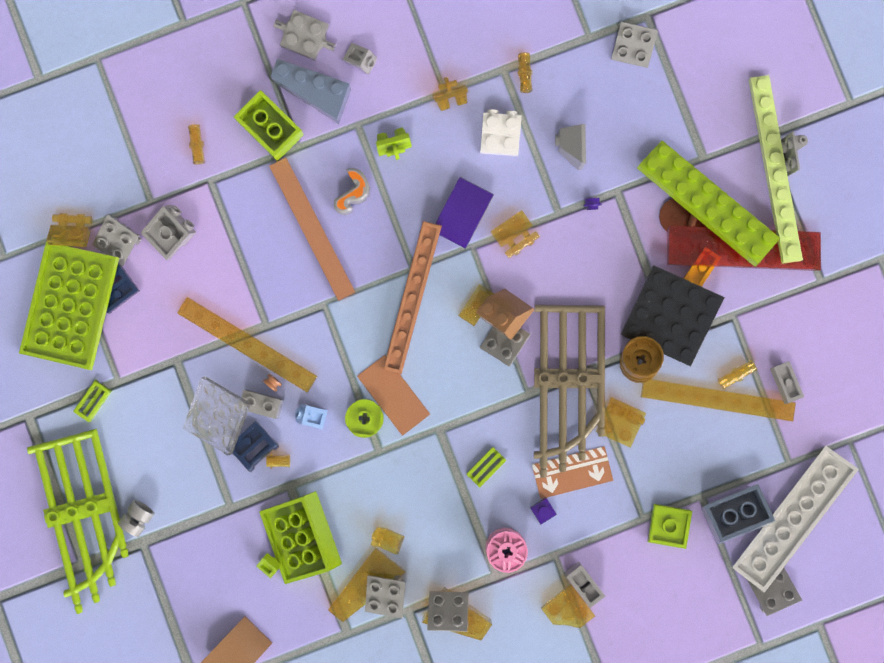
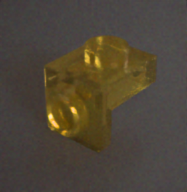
M377 527L372 534L371 545L380 547L393 554H399L405 536L388 528Z

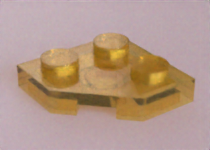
M572 584L541 607L553 625L581 628L595 617V614Z

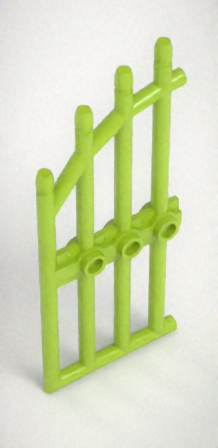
M97 428L27 447L28 454L35 453L49 507L43 510L45 523H47L48 528L54 527L69 589L64 590L63 594L65 598L72 597L76 614L83 612L79 592L89 587L94 603L100 602L96 581L104 572L106 577H108L109 586L116 585L111 563L118 548L121 549L122 558L129 557L123 529L118 525L120 517ZM89 438L92 440L105 493L95 496L80 442ZM70 443L73 444L86 498L75 501L62 450L63 445ZM54 448L67 499L66 504L58 506L56 505L43 453L44 450ZM107 512L111 514L116 534L109 551L99 514ZM88 517L92 518L103 561L95 572H93L80 521ZM73 522L87 577L86 580L79 584H76L62 524Z

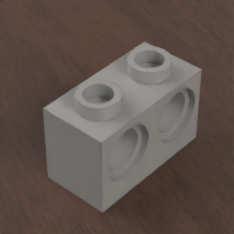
M243 390L238 409L278 419L284 400Z
M579 561L564 572L566 578L589 608L605 597L604 593Z

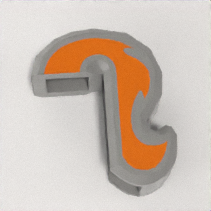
M346 169L356 186L334 199V208L341 215L352 213L353 208L350 206L351 204H361L369 197V183L366 176L358 169Z

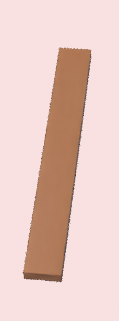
M285 157L270 165L269 167L338 301L356 293L287 158Z
M426 221L422 223L383 370L402 374L442 226Z

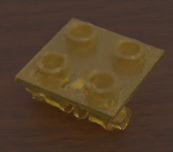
M611 397L605 409L604 436L631 448L640 426L645 422L644 417L646 413Z

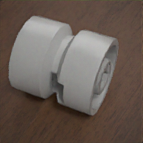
M133 500L127 509L128 513L123 514L118 525L127 533L139 537L145 529L144 524L149 523L155 513L144 503Z

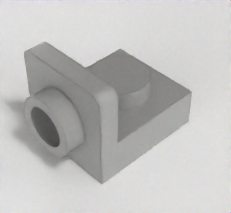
M351 43L343 60L369 74L375 65L377 57L369 49Z

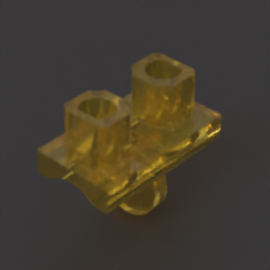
M444 77V84L438 85L439 91L444 89L447 91L432 95L433 100L437 102L441 111L450 108L448 98L455 97L457 106L466 104L467 86L463 85L451 89V87L458 85L457 81L449 82L448 77Z

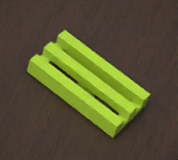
M94 380L73 412L87 422H91L112 390L108 389L98 380ZM99 387L98 391L93 396V398L86 406L84 411L80 412V410L82 409L88 398L91 396L95 388ZM103 391H105L104 394L102 395V397L100 398V400L97 402V404H96L95 407L93 408V410L90 412V414H89L88 416H86L87 413L89 412V410L91 409V407L94 405V403H95L96 400L98 399V397L101 395V393H102Z
M492 447L466 475L480 488L507 460ZM494 453L495 456L473 476L472 473ZM499 458L500 461L479 482L477 479Z

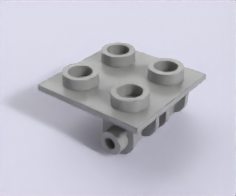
M621 22L611 60L648 68L658 30Z
M794 131L781 139L788 177L800 170L797 150L808 143L805 135L795 136Z
M107 214L92 245L106 255L118 257V263L124 266L134 245H138L142 239L139 234L134 233L125 224L120 223L115 217L113 218Z
M493 327L480 346V349L510 367L531 334L520 328L510 340Z
M785 568L782 569L765 593L748 581L760 603L761 611L766 616L802 601Z
M368 575L365 612L403 618L405 581L402 579V576L396 575L394 579Z
M429 591L427 630L467 632L469 592Z

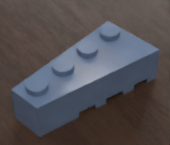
M277 59L271 74L273 82L339 124L351 91L350 84Z

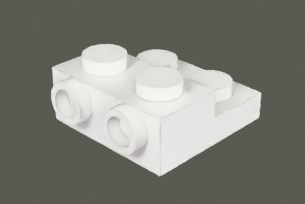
M493 109L483 113L480 153L518 156L522 115H518L516 111H507L506 114H499L498 110Z

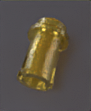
M270 454V456H266V467H270V469H273V467H290V455Z

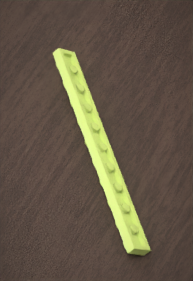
M769 75L751 77L749 79V86L776 235L780 237L778 247L781 263L802 261V252Z

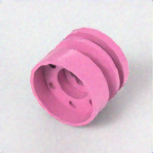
M502 527L493 531L486 541L485 550L488 560L498 571L510 573L517 571L524 565L528 549L525 540L518 531ZM509 547L511 553L504 555L502 549Z

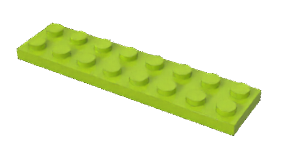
M661 141L638 165L637 169L753 266L756 267L780 239L779 236L664 141Z

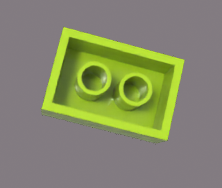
M261 90L234 116V119L277 162L304 136L302 130Z

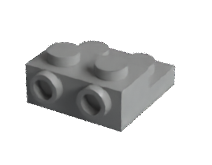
M174 205L163 206L141 231V234L166 260L171 259L179 248L186 245L196 233L193 229L194 224L190 220L184 219L180 215L181 210Z

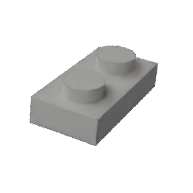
M790 361L770 368L784 404L804 397Z

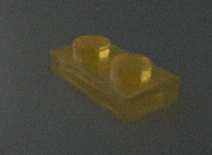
M479 284L458 316L472 326H475L480 318L476 311L486 298L494 293Z

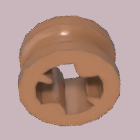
M268 374V378L264 379L263 382L276 392L277 387L281 386L282 383L271 374Z

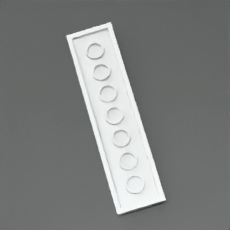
M825 446L774 512L775 521L761 529L732 568L765 593L859 469Z

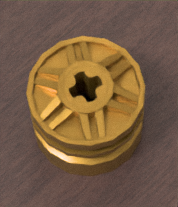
M646 336L636 337L625 345L619 360L621 372L628 380L635 383L650 381L660 370L664 361V353L660 344L654 339ZM642 359V364L638 365L637 362Z

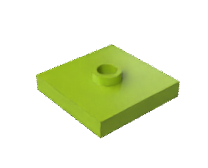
M653 503L647 542L686 549L692 510Z

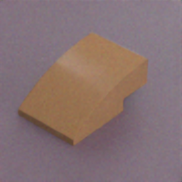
M244 616L201 663H255L273 642Z

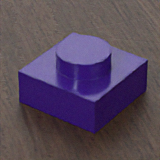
M546 497L530 507L540 525L557 515Z

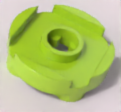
M361 399L352 403L345 414V423L349 431L361 438H368L376 434L384 422L381 407L368 399ZM363 413H367V417H370V421H366V424H362V420H359V416H363Z

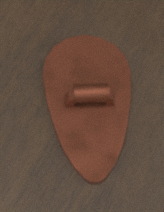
M674 199L664 203L660 209V224L665 231L672 235L694 240H714L720 238Z

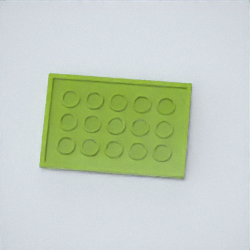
M46 242L19 354L93 370L119 258Z

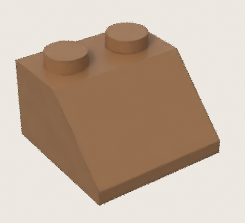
M503 289L487 297L476 313L485 322L511 340L534 311V308L508 290Z

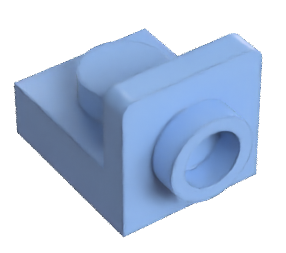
M300 404L295 412L296 422L323 429L327 410Z

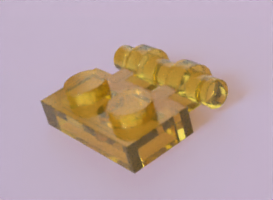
M522 210L490 232L501 248L506 244L509 245L510 249L505 252L508 259L514 255L517 256L521 253L522 249L528 245H533L534 241L540 238L536 231L531 235L528 233L527 230L533 225ZM522 234L524 239L515 244L513 240Z
M67 213L52 215V221L59 222V224L50 225L46 240L48 245L87 247L91 231L89 227H84V225L92 224V216H85L84 214L74 216ZM76 223V226H67V224Z

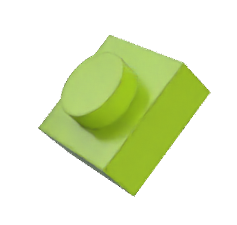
M268 553L256 565L270 579L282 566L276 558Z

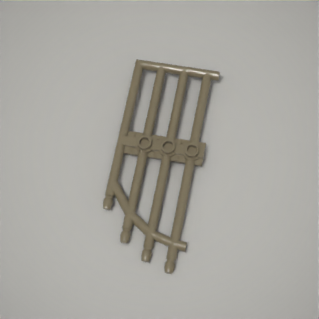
M534 305V312H540V369L534 368V388H540V451H534L533 457L534 459H540V478H546L547 457L559 455V471L566 472L567 451L578 445L579 461H585L586 438L596 425L598 426V437H604L605 305ZM548 312L559 313V369H548ZM567 313H578V369H567ZM586 313H598L597 369H586ZM548 388H559V447L547 449ZM567 388H578V436L567 442ZM586 388H597V413L586 426Z

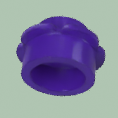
M587 198L583 206L587 207V210H598V206H601L602 203H600V198Z

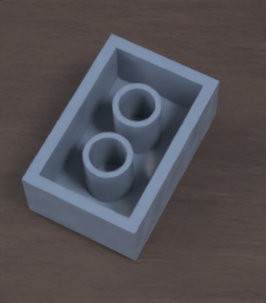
M758 484L704 505L701 509L717 545L767 526L775 521Z

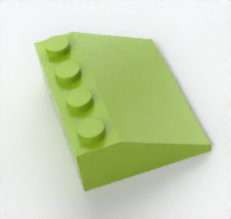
M316 491L259 511L275 558L282 565L279 569L285 584L329 572L342 565Z

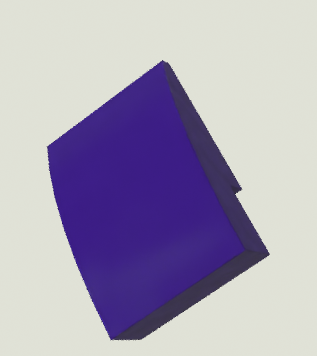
M460 177L435 223L442 226L439 235L466 249L494 194Z

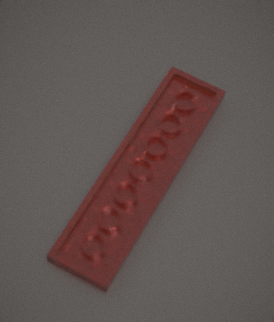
M668 226L667 265L820 271L821 232L798 231L802 261L782 264L777 242L755 267L708 227Z

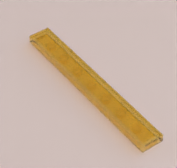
M188 297L177 312L180 316L307 393L318 377Z
M650 380L643 383L641 391L642 398L792 422L794 420L795 402L784 404L782 400L658 380Z

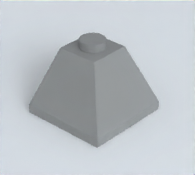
M585 124L561 128L558 134H555V146H558V152L577 170H582L586 164Z

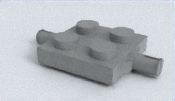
M293 10L287 24L275 20L274 28L283 30L281 47L315 61L323 47L334 51L336 44L326 40V33L330 26L328 23Z

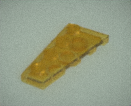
M375 548L329 607L328 611L344 622L366 604L368 575L394 579V576H402L406 571Z

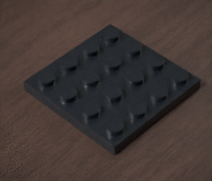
M653 265L620 334L631 340L636 337L645 336L652 338L660 344L664 355L691 367L725 297Z

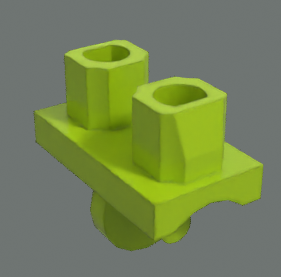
M401 127L394 131L395 137L388 138L387 133L384 132L377 134V142L375 143L379 156L387 154V157L395 155L396 160H399L400 153L406 152L405 149L412 148L409 133H406L404 128Z

